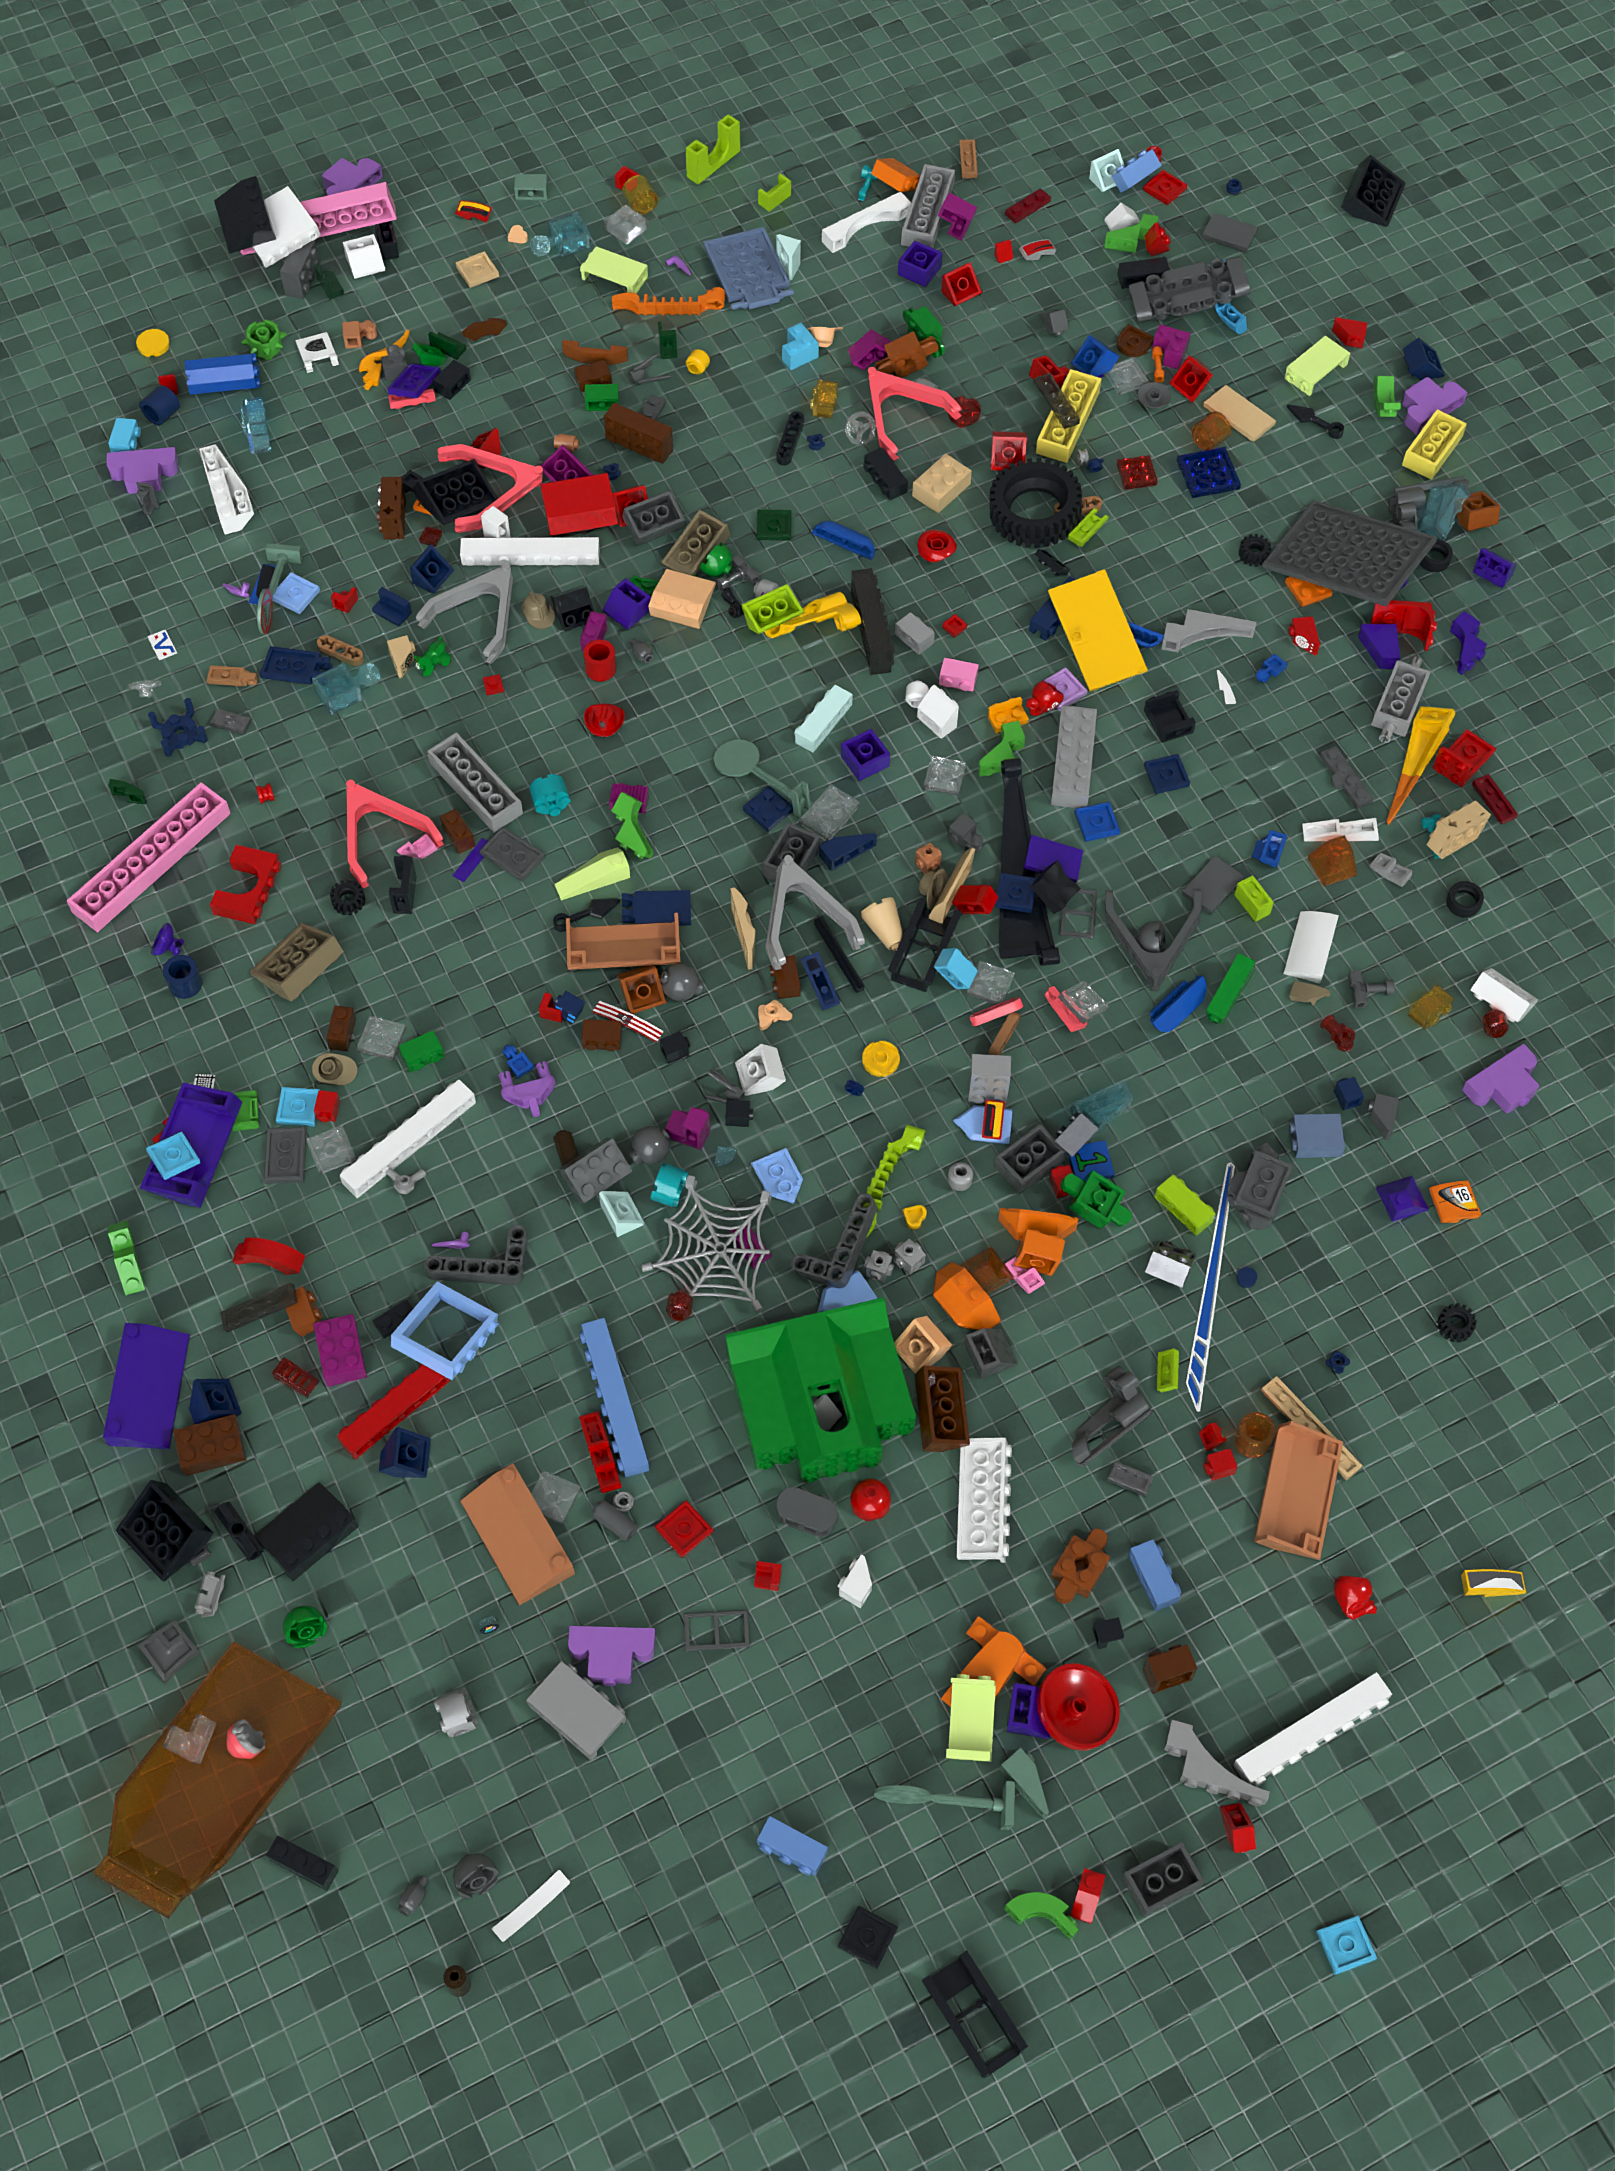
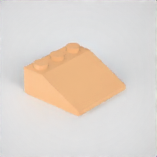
M666 569L648 606L650 616L700 629L716 582Z

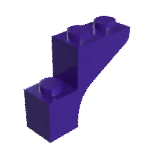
M1465 611L1453 621L1450 632L1461 643L1457 668L1458 673L1461 675L1467 670L1470 671L1477 660L1481 661L1483 659L1487 646L1485 642L1477 637L1480 632L1478 629L1481 622Z

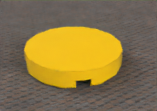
M160 329L146 330L136 340L138 351L146 357H150V355L158 357L169 349V337Z
M887 1041L870 1043L862 1054V1064L865 1070L871 1075L878 1077L893 1074L900 1063L898 1049Z

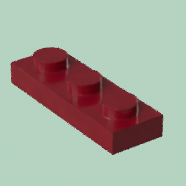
M1040 188L1006 209L1005 215L1016 224L1051 202V196Z
M1489 774L1473 780V787L1501 825L1517 818L1518 813Z

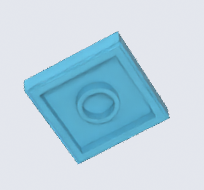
M282 1087L276 1123L315 1126L316 1116L314 1107L320 1089Z
M183 1132L146 1148L148 1155L164 1180L200 1164V1159Z
M1359 1915L1316 1931L1335 1975L1377 1959Z

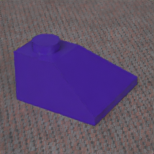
M1413 1176L1376 1187L1392 1222L1428 1211L1429 1209Z

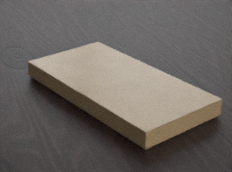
M1227 385L1207 399L1203 405L1252 442H1255L1276 423L1275 419Z

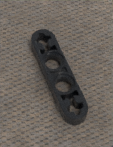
M799 411L792 412L789 415L776 453V461L780 465H788L791 462L804 425V415ZM795 430L797 433L790 434L788 431ZM787 442L792 443V445L789 447L785 446L784 444Z

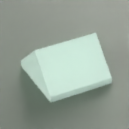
M1119 149L1091 161L1089 179L1102 192L1117 186L1111 176L1116 173L1115 169L1124 165Z
M778 234L776 235L777 256L790 281L800 266L801 240Z
M601 1191L599 1193L600 1205L617 1237L645 1224L628 1192Z

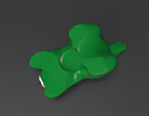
M439 636L437 641L432 642L424 654L421 656L414 655L416 668L423 669L422 674L425 677L433 672L436 665L441 664L445 667L451 662V655L445 650L446 643L443 642L442 636Z

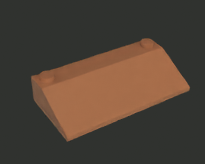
M674 913L675 921L671 923L574 928L570 925V918H566L567 969L680 964L678 913Z
M1293 1421L1278 1425L1254 1542L1271 1549L1312 1559H1320L1343 1441Z
M514 1463L493 1474L460 1500L519 1606L575 1575L572 1563Z

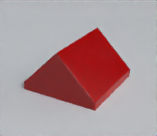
M971 262L942 275L941 292L954 306L982 293Z

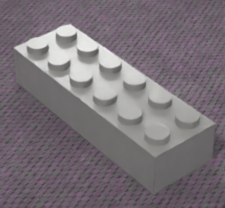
M924 164L902 229L901 245L910 247L915 240L931 248L934 247L943 220L938 214L949 192L952 193L955 170Z
M1061 706L1051 797L1052 806L1087 807L1097 709Z
M457 732L427 751L432 767L493 833L523 814L521 801Z

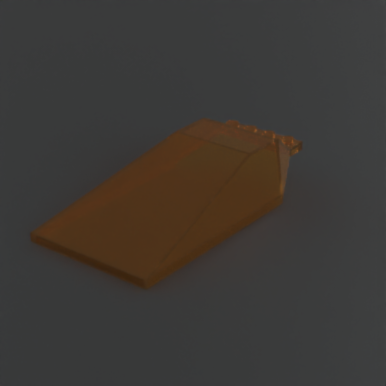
M233 1642L115 1794L108 1853L94 1870V1875L169 1919L185 1898L195 1892L227 1864L340 1709L341 1701ZM240 1719L247 1720L256 1731H262V1739L266 1740L265 1749L252 1759L235 1758L227 1750V1731L231 1725Z

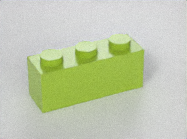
M1172 1175L1156 1189L1154 1197L1196 1236L1213 1222L1215 1217L1213 1208L1201 1201L1196 1192L1187 1188L1182 1179Z

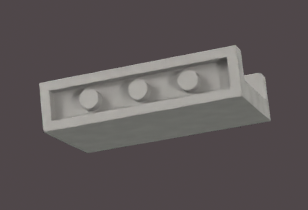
M561 1661L526 1701L531 1709L592 1761L597 1756V1750L621 1723L624 1725L626 1722L625 1711L617 1704L613 1706L609 1702V1697L604 1692H597L593 1689L594 1685L586 1677L582 1679L576 1674L578 1671L570 1663L566 1665Z

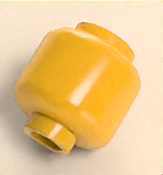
M700 349L693 350L686 360V366L693 374H702L710 363L708 354Z

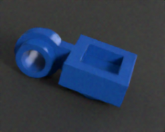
M1273 654L1263 662L1262 668L1256 674L1257 680L1263 683L1267 682L1271 675L1276 677L1286 669L1288 664L1276 654Z
M512 1044L504 1046L502 1053L509 1060L507 1065L518 1079L534 1069L533 1064L523 1051L518 1054Z

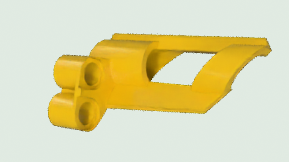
M836 592L810 602L803 608L804 614L765 631V635L769 638H776L792 632L796 626L812 621L819 623L834 618L837 629L844 632L860 625L861 618L857 609L847 602L844 594Z

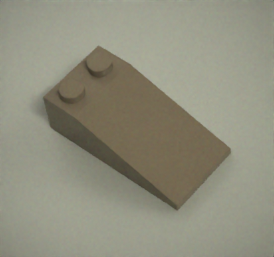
M699 510L661 564L673 571L694 576L700 570L701 564L707 563L706 557L718 544L720 545V542L724 544L730 536L728 525Z

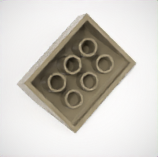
M301 923L250 971V974L280 997L293 1001L320 974L325 972L326 968L336 961L344 951L333 935Z

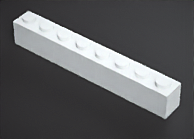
M599 537L461 538L460 547L461 563L467 566L502 565L504 562L520 566L599 565L600 554Z
M460 1080L448 1085L444 1092L433 1097L429 1104L421 1107L411 1118H407L399 1128L392 1130L384 1140L374 1144L369 1152L359 1156L354 1164L344 1168L340 1174L342 1184L356 1198H359L387 1175L386 1171L389 1168L395 1169L476 1103L474 1093Z
M1376 1672L1236 1759L1233 1766L1243 1781L1251 1785L1254 1784L1257 1787L1266 1781L1265 1777L1272 1773L1274 1776L1284 1769L1283 1765L1288 1762L1291 1765L1302 1758L1301 1754L1306 1751L1308 1753L1315 1751L1320 1747L1318 1744L1323 1740L1326 1743L1337 1736L1336 1732L1339 1730L1347 1731L1355 1725L1353 1723L1355 1720L1360 1718L1362 1721L1372 1714L1371 1710L1376 1707L1380 1710L1388 1705V1699L1392 1693Z

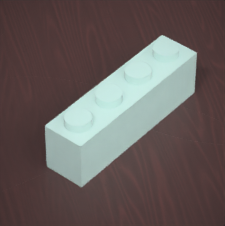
M834 685L831 690H827L823 700L819 701L814 711L806 716L804 723L796 728L794 733L795 743L813 753L852 706L853 694L837 685Z

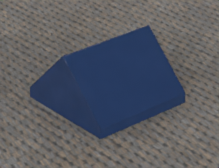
M432 544L425 549L410 567L412 583L432 594L437 591L454 571Z

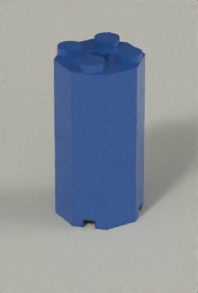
M256 353L186 360L185 373L188 378L187 385L190 395L261 387L260 378L257 377L260 375L259 365H255L257 363Z

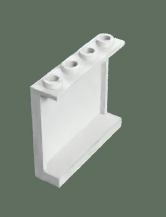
M288 186L265 199L276 240L252 247L262 260L265 268L321 236L316 223Z

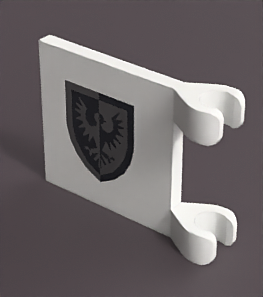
M327 332L295 340L307 373L313 372L311 362L330 357L332 366L339 365L337 355Z

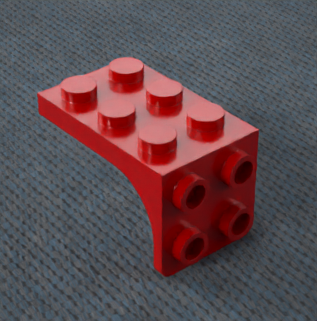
M1391 600L1387 607L1374 603L1370 624H1396L1397 633L1410 634L1419 638L1423 643L1424 651H1428L1429 645L1433 644L1432 633L1436 631L1437 621H1434L1435 610H1432V603Z
M1467 729L1449 749L1444 746L1439 749L1433 769L1462 788L1495 753L1496 748Z

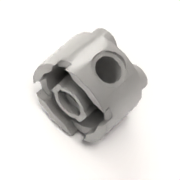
M464 1687L439 1696L438 1699L434 1700L435 1708L438 1713H441L443 1719L440 1720L442 1731L444 1733L447 1732L448 1736L452 1738L478 1728V1720L471 1699L466 1700L465 1696L469 1694Z

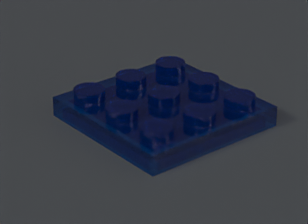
M1226 447L1177 456V463L1192 498L1241 488L1240 480Z

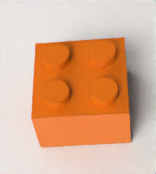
M1027 1229L1018 1244L1014 1266L1024 1269L1034 1267L1038 1273L1052 1276L1061 1262L1065 1240L1060 1239L1056 1235H1046L1038 1230Z

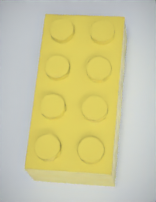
M1437 409L1406 451L1402 466L1432 480L1462 439L1467 423Z

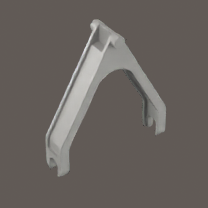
M504 562L502 567L429 599L416 616V620L420 621L418 626L425 629L437 614L479 595L492 594L500 599L496 635L483 651L484 656L488 657L485 662L492 664L504 650L506 643L512 585L514 583L510 563Z
M786 855L776 869V880L765 945L773 969H782L781 965L786 963L778 938L785 894L790 891L804 893L844 929L852 950L861 949L860 945H864L865 941L857 919L793 861L792 856Z

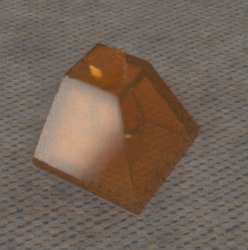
M1345 835L1326 841L1308 856L1323 886L1357 876L1353 849Z
M992 1247L960 1265L966 1268L987 1294L1014 1279Z

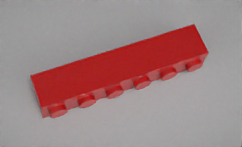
M420 1364L413 1374L410 1373L405 1376L403 1382L397 1387H392L385 1397L381 1400H376L368 1411L359 1414L351 1425L343 1427L339 1435H337L339 1443L356 1460L447 1385L450 1379Z

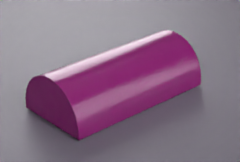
M564 445L560 446L540 465L543 468V473L552 482L593 475Z

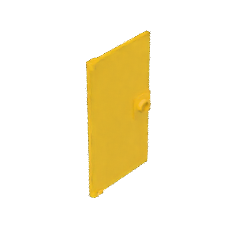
M1105 569L1048 590L1090 692L1148 671Z

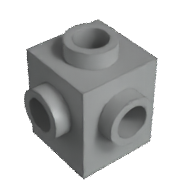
M908 1239L906 1242H900L896 1246L894 1261L898 1267L904 1268L910 1275L925 1263L926 1254L917 1242Z
M873 1250L872 1255L867 1256L864 1263L866 1277L885 1283L887 1276H891L894 1269L892 1256H889L884 1251L878 1252Z

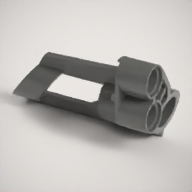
M1464 476L1394 488L1388 505L1390 514H1393L1394 524L1417 531V521L1452 513L1455 510L1452 501L1453 497L1465 495L1469 487V480H1466ZM1454 486L1452 494L1445 502L1426 505L1425 491Z
M1120 1366L1110 1371L1102 1380L1115 1397L1075 1432L1076 1440L1072 1443V1452L1078 1466L1087 1465L1152 1414L1145 1399L1136 1389L1140 1386L1138 1379L1132 1372H1125ZM1111 1421L1121 1423L1122 1427L1090 1451L1087 1442L1090 1437Z

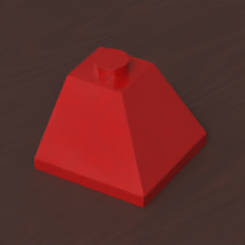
M1188 356L1169 383L1193 403L1213 374L1197 358Z
M493 428L478 435L470 447L500 456L501 447L498 429ZM478 465V466H479L480 468H482V469L487 468V467Z
M641 484L612 493L619 527L627 526L622 517L624 508L648 499L645 485Z

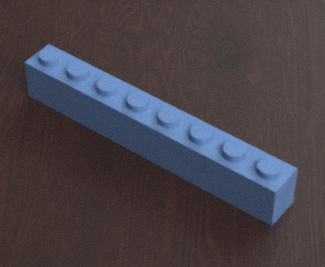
M605 1318L581 1324L582 1332H579L581 1343H586L587 1350H584L587 1362L591 1361L593 1366L589 1369L592 1380L596 1379L598 1386H595L597 1397H602L604 1403L600 1404L603 1416H607L609 1420L606 1423L608 1434H613L614 1441H611L614 1453L618 1452L620 1457L617 1460L619 1471H624L625 1477L649 1471L648 1460Z

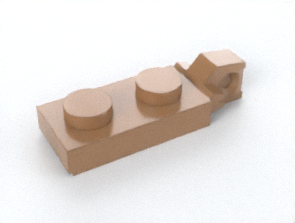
M211 665L206 679L208 684L247 686V684L257 685L258 683L256 673H250L245 668Z

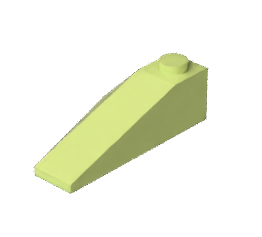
M618 847L599 853L555 883V888L561 900L630 878L629 864L623 851Z

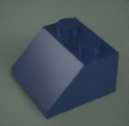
M1419 337L1403 348L1405 355L1403 358L1409 366L1408 371L1411 376H1415L1419 380H1423L1426 377L1433 379L1445 376L1436 350Z

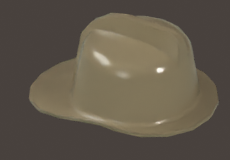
M530 591L521 607L523 614L529 624L536 629L550 627L555 620L553 609L542 594Z
M939 869L937 872H926L919 883V891L927 897L929 909H933L945 887L947 880L945 869Z
M323 1053L314 1060L312 1073L320 1082L346 1085L355 1079L357 1066L355 1061L345 1055Z

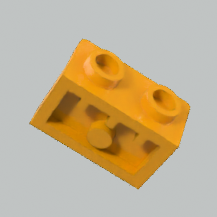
M1021 697L1011 698L1002 703H995L988 708L987 718L995 733L1001 732L1002 724L1019 721L1020 725H1024L1029 722V718L1022 707Z

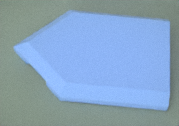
M974 1105L953 1120L972 1141L1009 1144L1012 1109L1004 1108L1001 1140L982 1138L985 1106Z
M787 1148L751 1162L765 1191L770 1192V1195L774 1198L794 1204L803 1178Z
M856 1270L852 1272L850 1280L844 1288L827 1286L823 1289L817 1313L877 1299L860 1271Z

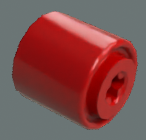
M597 639L589 642L583 652L587 676L597 682L611 679L615 675L617 668L614 646L606 640Z

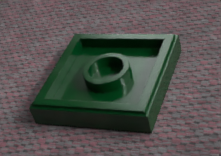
M757 510V540L791 541V510Z

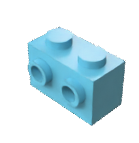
M116 418L108 442L111 452L136 450L137 438L141 435V428L138 427L135 419Z
M957 948L943 949L934 965V968L955 989H969L978 972L973 963L967 960Z

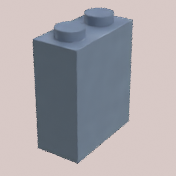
M1340 1114L1294 1115L1292 1122H1289V1133L1293 1137L1291 1139V1150L1295 1152V1158L1342 1157L1345 1145Z

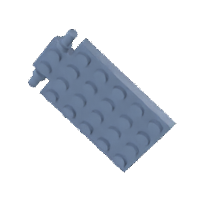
M764 227L703 242V247L722 288L725 290L728 302L741 300L740 302L730 304L731 310L749 308L751 310L778 303L783 297L794 295L792 288L781 290L790 287V282Z

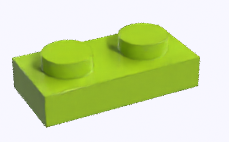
M1174 1348L1158 1352L1157 1390L1161 1393L1178 1389L1179 1351Z

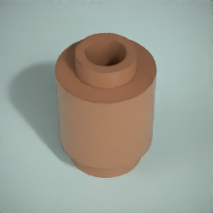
M555 435L554 448L558 449L564 445L570 452L574 453L579 448V440L574 435Z

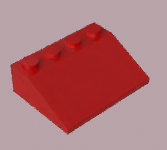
M608 473L540 484L549 536L618 524Z

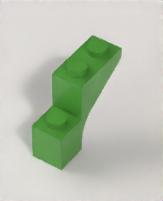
M1143 214L1138 224L1107 232L1104 248L1136 253L1138 240H1145L1144 235L1154 223L1158 222L1159 216Z
M1019 721L1002 724L1000 734L1002 741L979 761V777L1002 772L1001 761L1015 758L1012 751L1024 748L1025 735Z
M621 792L611 810L616 814L615 817L624 822L615 839L620 842L619 845L624 849L629 850L631 848L634 850V855L641 859H644V857L651 858L653 850L638 824V812L643 802L627 793Z
M128 1220L109 1225L108 1235L114 1251V1262L125 1295L145 1290Z

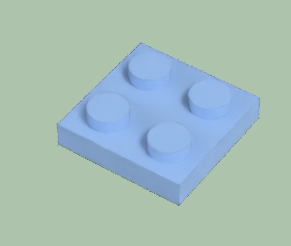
M290 573L276 589L272 601L301 614L320 592V588Z

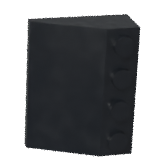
M1369 155L1358 165L1341 208L1353 217L1387 227L1406 183L1372 155Z
M256 176L239 181L214 200L229 254L276 240L263 192Z
M475 459L418 480L413 489L420 504L442 525L451 523L457 518L466 517L484 510L498 499Z
M154 1480L148 1482L115 1530L160 1580L164 1582L196 1556L214 1534L167 1483Z
M319 1482L254 1535V1537L292 1581H295L359 1526L356 1519L345 1506Z

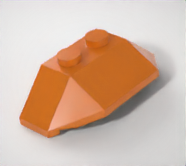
M1000 1208L998 1216L999 1222L1012 1237L1020 1241L1027 1229L1038 1230L1042 1234L1056 1235L1060 1239H1064L1076 1230L1078 1218L1025 1209Z
M951 1262L936 1272L933 1297L957 1326L981 1330L983 1328L992 1329L1001 1322L991 1298L966 1268Z

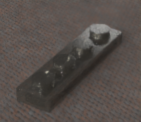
M1051 373L1036 377V386L1063 428L1066 429L1078 425L1080 418Z
M288 1283L220 1312L223 1330L230 1332L298 1303L295 1285Z

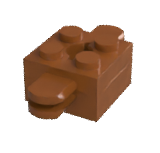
M913 331L884 345L888 357L877 361L875 368L877 371L886 374L895 371L897 377H906L928 366L925 357L937 352L939 346L936 339L932 336L918 342Z
M1091 1530L1085 1540L1075 1535L1072 1537L1051 1574L1052 1578L1059 1581L1054 1590V1596L1058 1602L1068 1604L1073 1600L1076 1593L1085 1598L1089 1597L1110 1560V1556L1102 1552L1107 1544V1535L1103 1530Z

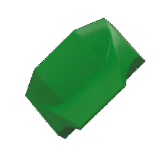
M414 342L411 349L418 355L422 365L437 367L444 364L447 359L442 351L436 347Z

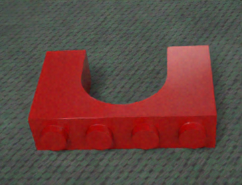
M235 845L229 859L232 869L255 875L259 878L258 883L251 891L244 894H233L216 890L211 900L210 908L213 915L255 924L257 918L261 917L263 904L268 900V892L274 886L275 876L281 870V862L279 861L278 854Z

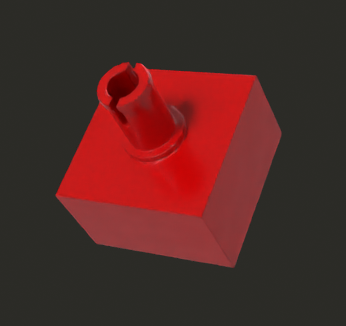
M992 431L991 470H1003L1005 467L1009 470L1010 464L1014 463L1015 466H1018V461L1023 460V463H1025L1026 433Z

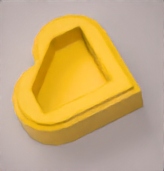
M916 1205L902 1210L908 1228L912 1230L919 1229L922 1221L926 1218V1208L922 1205Z

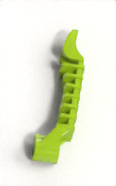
M906 1125L902 1138L893 1143H888V1149L884 1151L883 1160H880L879 1168L875 1171V1177H872L871 1185L867 1188V1193L874 1199L878 1211L882 1208L883 1191L890 1174L893 1172L894 1165L898 1162V1156L902 1157V1154L910 1148L919 1151L926 1130ZM870 1203L864 1204L863 1208L868 1207ZM876 1212V1215H875V1217H874V1220H873V1222H872V1225H871V1227H870V1230H869V1232H868L867 1237L870 1235V1233L873 1231L874 1227L876 1226V1222H877V1220H876V1218H877V1212Z

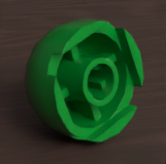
M720 542V545H716L706 557L707 563H702L700 566V570L710 577H720L723 573L727 575L732 569V566H730L733 561L731 551Z
M309 1605L299 1606L291 1610L285 1616L282 1625L286 1642L288 1644L291 1643L295 1648H305L315 1644L316 1641L314 1639L320 1635L323 1637L327 1631V1623L321 1612Z

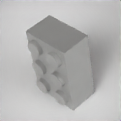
M972 1054L968 1090L969 1102L980 1104L986 1102V1100H994L1007 1103L1011 1078V1056Z

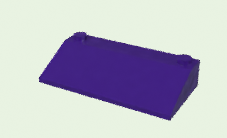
M183 1083L159 1142L183 1132L200 1159V1164L164 1180L151 1159L140 1189L181 1204L201 1208L243 1102L232 1092Z
M125 1323L103 1438L108 1446L170 1449L190 1338L189 1334L147 1324Z

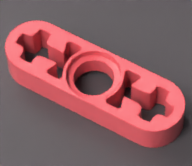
M1015 997L970 1015L969 1019L972 1026H978L1021 1009L1023 1003L1020 997Z

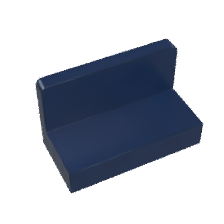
M384 587L379 589L378 595L380 600L372 608V612L400 626L412 613L410 602Z

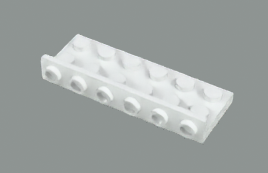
M969 1438L970 1445L960 1448L957 1559H1000L1001 1563H1005L1006 1556H1009V1544L1006 1543V1536L1010 1535V1526L1007 1523V1516H1010V1504L1007 1503V1496H1011V1486L1008 1484V1477H1011V1464H1008V1457L1012 1456V1447L1008 1445L1006 1438Z

